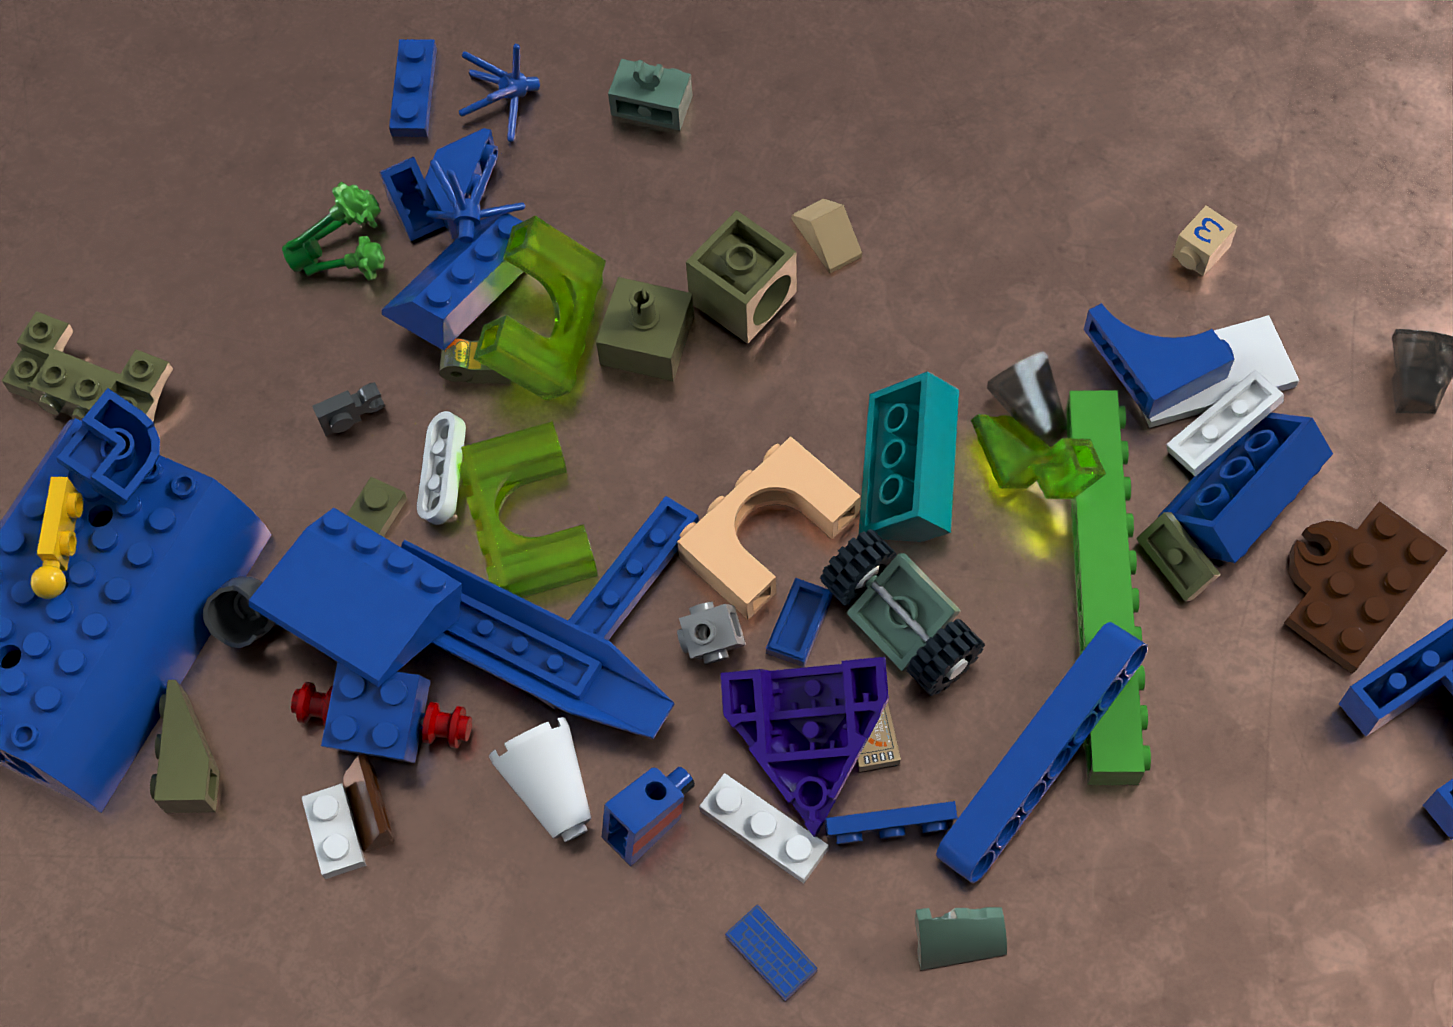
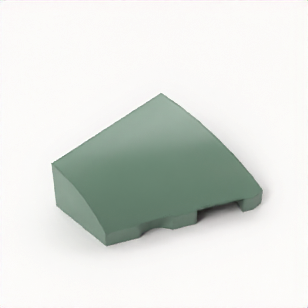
M985 907L981 909L954 908L943 916L936 918L931 917L930 908L916 910L915 927L918 936L917 957L920 970L1007 955V937L1002 907Z

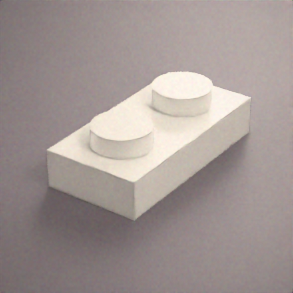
M341 783L302 796L322 876L328 879L366 866L344 785Z

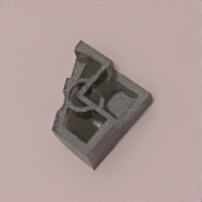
M1396 329L1392 335L1396 369L1392 377L1395 413L1436 414L1453 377V336L1423 330Z
M1044 351L1021 360L988 381L987 389L1012 415L1011 424L1036 451L1067 429V422L1049 358Z

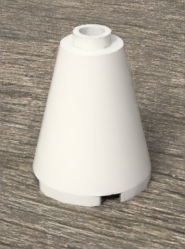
M561 717L557 718L559 727L552 729L549 722L543 723L504 743L507 752L500 757L496 750L490 753L489 758L552 838L562 836L564 842H567L587 832L585 823L589 822L592 818L570 727L566 718Z

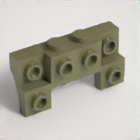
M35 312L17 340L21 351L2 379L9 392L38 403L42 409L51 414L59 415L62 412L71 416L72 419L76 418L82 421L105 390L109 388L143 411L154 422L159 397L173 370L168 361L135 349L121 374L115 373L63 353L70 336L74 332L70 324L43 313Z

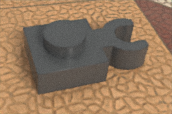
M374 382L363 386L355 394L350 395L347 390L312 407L325 436L334 432L340 433L348 430L353 424L362 421L360 418L361 414L376 412L384 408L385 404Z

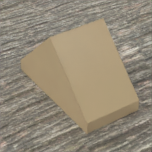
M822 199L791 215V219L829 273L862 257V251L844 205Z

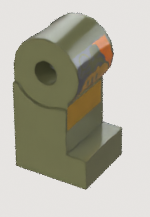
M509 334L494 335L493 340L469 341L455 338L444 351L441 350L440 376L452 382L512 384L515 353Z

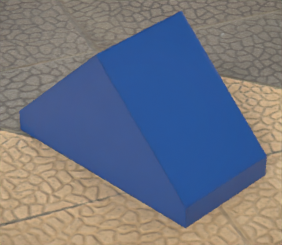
M411 157L379 172L388 201L410 241L445 226L442 219L428 218L426 215L427 211H438L415 157Z

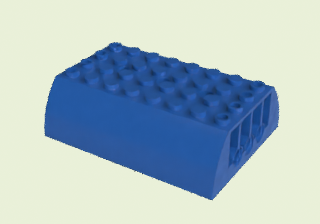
M75 418L65 424L0 521V765L102 813L160 718L159 702L161 695L166 694L167 681L177 680L181 684L211 635L203 619V608L207 598L229 579L238 576L246 577L272 534L261 519L244 502L217 480L159 455L153 470L125 505L117 504L95 492L91 484L57 462L56 457L82 426V421ZM51 477H68L83 497V513L80 518L76 519L74 530L77 540L76 551L73 556L69 557L67 571H62L68 582L66 590L56 598L43 599L33 592L30 580L34 571L43 564V561L37 555L50 480ZM105 511L113 513L111 521L105 526H93L94 518L99 513ZM12 651L21 652V659L17 665L8 669L2 668V660L8 653Z

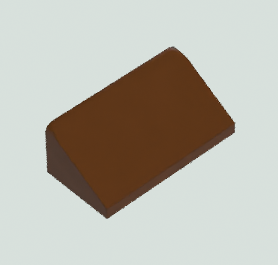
M364 754L359 755L345 772L343 781L362 850L370 852L391 845L395 840L374 766L368 756Z

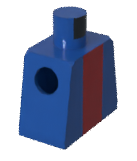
M677 767L667 777L658 768L649 769L604 804L601 837L631 867L679 821L684 795L695 786L693 778L682 767Z

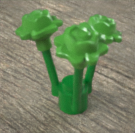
M340 182L337 187L332 189L336 204L330 208V213L299 237L283 245L284 258L294 272L304 269L307 276L319 271L346 266L347 269L358 268L364 273L367 280H374L377 277L376 271L384 268L385 256L381 245L370 242L368 236L359 237V245L356 247L355 253L345 254L344 258L318 263V258L322 256V250L318 241L344 224L351 225L354 222L358 224L368 223L373 228L377 227L375 218L380 214L381 209L374 195L370 194L369 190L359 189L357 185L347 186L345 183Z

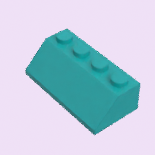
M928 371L869 394L859 533L863 531L866 533L867 530L871 529L883 540L924 542L951 533L959 389Z

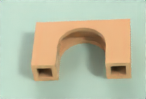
M790 436L782 445L775 444L765 454L763 462L754 471L747 470L737 480L735 488L726 497L719 496L709 506L707 514L697 524L692 522L682 530L679 535L681 538L677 541L679 558L749 620L777 592L776 576L746 551L736 536L738 527L749 513L762 506L772 504L786 505L800 511L833 539L860 513L861 496Z

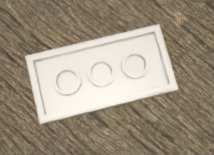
M1270 316L1214 330L1220 340H1225L1233 351L1235 360L1228 378L1150 419L1144 414L1149 428L1204 413L1254 370H1257L1280 391L1297 387L1299 378Z

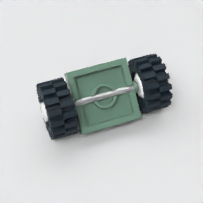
M870 529L866 533L864 531L859 533L857 539L853 537L848 541V545L845 548L842 546L838 550L839 554L837 556H833L828 561L830 565L824 567L823 574L820 576L821 582L843 605L846 606L847 604L851 605L854 603L847 611L849 617L901 671L907 670L930 696L939 694L942 689L946 690L953 681L956 682L960 675L970 668L969 665L974 663L979 658L978 655L984 650L985 643L961 619H955L961 610L905 553H898L897 555L874 530Z

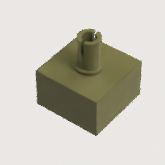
M618 277L596 340L600 365L674 382L694 320L692 293Z

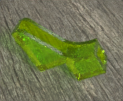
M978 414L971 419L978 442L983 448L992 469V475L1000 489H1027L1037 481L1046 499H1074L1106 475L1091 439L1062 438L1050 447L1010 415L993 417L987 414Z

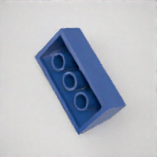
M509 213L481 219L480 224L474 227V241L464 243L457 238L382 309V315L444 351L455 338L535 261L536 228Z
M1270 413L1198 475L1194 476L1158 517L1164 512H1172L1208 558L1236 563L1247 553L1249 547L1272 525L1283 509L1296 498L1297 494L1309 480L1319 473L1321 467L1333 455V452L1313 418Z

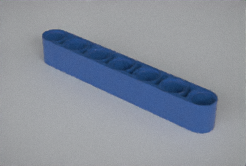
M1112 622L1102 626L944 836L936 853L939 860L971 883L977 882L985 875L1140 667L1148 651L1146 643Z

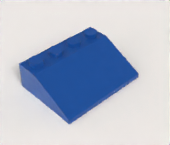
M332 508L302 532L249 599V607L379 687L459 620L462 583L341 511Z

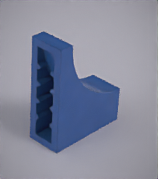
M1102 303L1089 309L1087 313L1084 331L1148 419L1227 379L1235 360L1230 345L1225 340H1220L1213 329L1187 337H1159L1127 326L1115 318Z

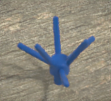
M514 44L512 73H507L465 51L462 53L464 59L492 73L488 74L471 69L469 75L498 84L499 90L459 110V115L465 116L502 98L511 99L507 140L513 142L515 139L518 100L523 98L527 92L538 91L540 88L539 79L537 77H525L520 72L521 55L519 44Z
M495 154L489 156L480 180L475 182L470 199L464 198L453 170L447 171L448 182L438 162L435 159L430 161V165L453 206L454 212L429 210L426 215L428 218L453 220L454 224L459 226L458 240L461 242L470 243L474 241V227L480 224V218L525 209V204L521 202L481 210L479 203L497 159Z

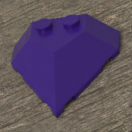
M885 657L842 661V664L784 670L754 669L720 673L724 717L733 728L737 729L750 748L748 749L787 802L792 803L805 821L804 824L813 837H817L889 701Z

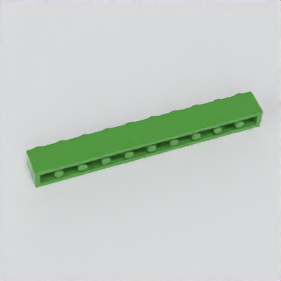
M1118 390L1069 391L1065 408L1080 655L1102 626L1108 622L1114 623L1142 641L1141 627L1134 626V613L1139 611L1138 588H1132L1131 575L1136 574L1137 558L1136 551L1129 550L1128 538H1132L1134 533V517L1132 513H1126V501H1130L1131 479L1130 477H1124L1123 465L1128 464L1129 448L1127 441H1121L1120 429H1125L1126 409L1124 405H1119ZM1140 665L1085 739L1087 785H1139L1145 771H1150V746L1143 745L1142 730H1147L1148 710L1146 705H1140L1139 691H1143L1145 688V669L1143 665Z

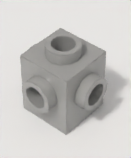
M706 602L689 608L691 615L679 618L682 629L677 630L678 640L683 652H689V656L692 659H703L705 664L719 662L729 658L727 651L746 645L734 605L723 604L714 607L713 602Z

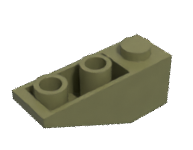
M168 680L166 694L161 695L159 702L160 717L163 719L162 734H157L155 739V755L159 760L157 774H153L150 781L151 797L165 813L216 812L220 771L187 693L177 680Z

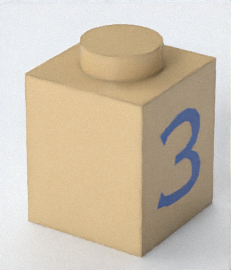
M1205 206L1178 235L1172 256L1177 258L1187 269L1195 270L1204 276L1230 248L1237 226L1208 206Z

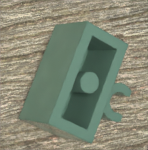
M625 59L620 60L608 92L612 116L675 130H681L693 96L691 74L674 68L666 69L661 64L652 66L643 62V60L629 61Z

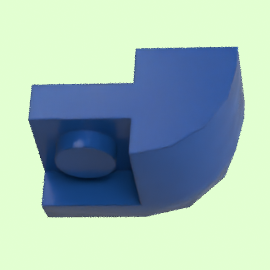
M107 388L82 419L80 429L56 458L58 463L91 484L95 492L117 504L125 505L153 470L160 455V439L154 422L143 411Z

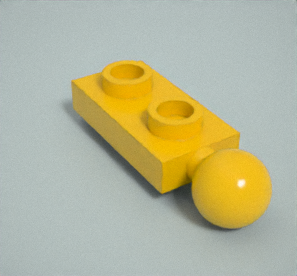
M51 477L37 549V555L43 561V564L34 571L30 580L33 592L43 599L56 598L64 591L66 577L62 571H67L69 557L73 556L76 551L77 540L74 530L76 519L80 518L83 513V497L68 477Z

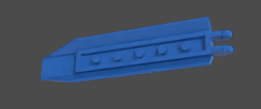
M406 540L402 542L401 548L462 583L459 620L432 641V644L567 713L650 739L655 738L675 704L610 641Z

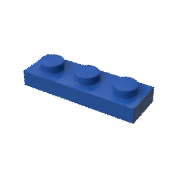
M399 39L389 124L392 137H428L437 52L435 39Z
M955 801L829 817L825 819L824 823L827 838L836 837L837 844H848L863 841L862 833L879 831L880 839L905 836V828L922 826L923 833L948 830L947 822H953L958 817Z

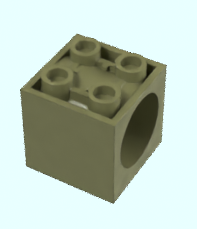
M737 210L686 261L688 292L693 295V305L747 344L797 292L796 251Z

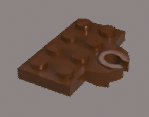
M1380 501L1358 529L1343 522L1327 520L1305 528L1301 535L1306 540L1320 543L1325 551L1324 556L1312 555L1307 550L1305 543L1299 540L1294 542L1290 550V567L1288 572L1293 582L1307 594L1284 623L1351 674L1358 669L1448 551Z

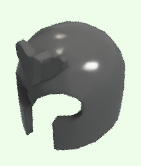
M245 576L231 578L207 598L203 608V619L212 636L230 647L241 648L257 641L270 631L273 625H277L249 607V599L263 583L262 581L254 577Z

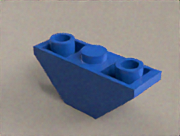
M483 128L437 149L433 159L438 162L448 182L447 171H454L464 198L470 199L475 182L480 180L489 156L495 154L498 158V146L494 145L491 129ZM430 165L424 180L438 211L454 212L453 206ZM442 219L450 236L456 240L459 235V226L454 224L453 220Z

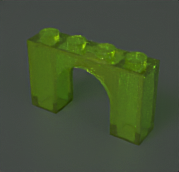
M533 216L512 227L503 259L535 278L547 290L555 311L553 331L550 337L547 338L505 315L483 325L474 359L542 399L549 401L570 393L576 383V370L580 356L585 350L586 342L584 340L589 323L594 317L595 310L593 307L597 292L603 284L602 274L606 260L537 216Z
M553 421L461 447L464 462L457 465L463 485L471 484L474 496L467 497L473 521L481 519L484 530L476 532L482 555L490 554L493 566L486 567L491 583L523 598L598 576L584 524L540 537H526L511 532L499 520L500 511L505 500L517 488L531 482L567 473Z

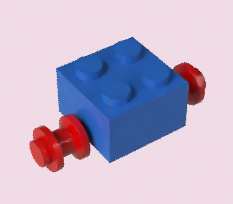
M339 662L337 663L333 686L329 688L327 693L316 692L314 683L305 682L301 689L294 691L291 701V712L296 714L299 723H308L312 716L322 718L325 727L321 743L322 747L415 763L421 730L423 743L432 744L436 737L448 738L451 748H459L462 741H468L472 728V717L466 716L465 707L457 706L453 713L441 712L439 703L430 702L425 712L431 681L420 675L396 672L377 687Z

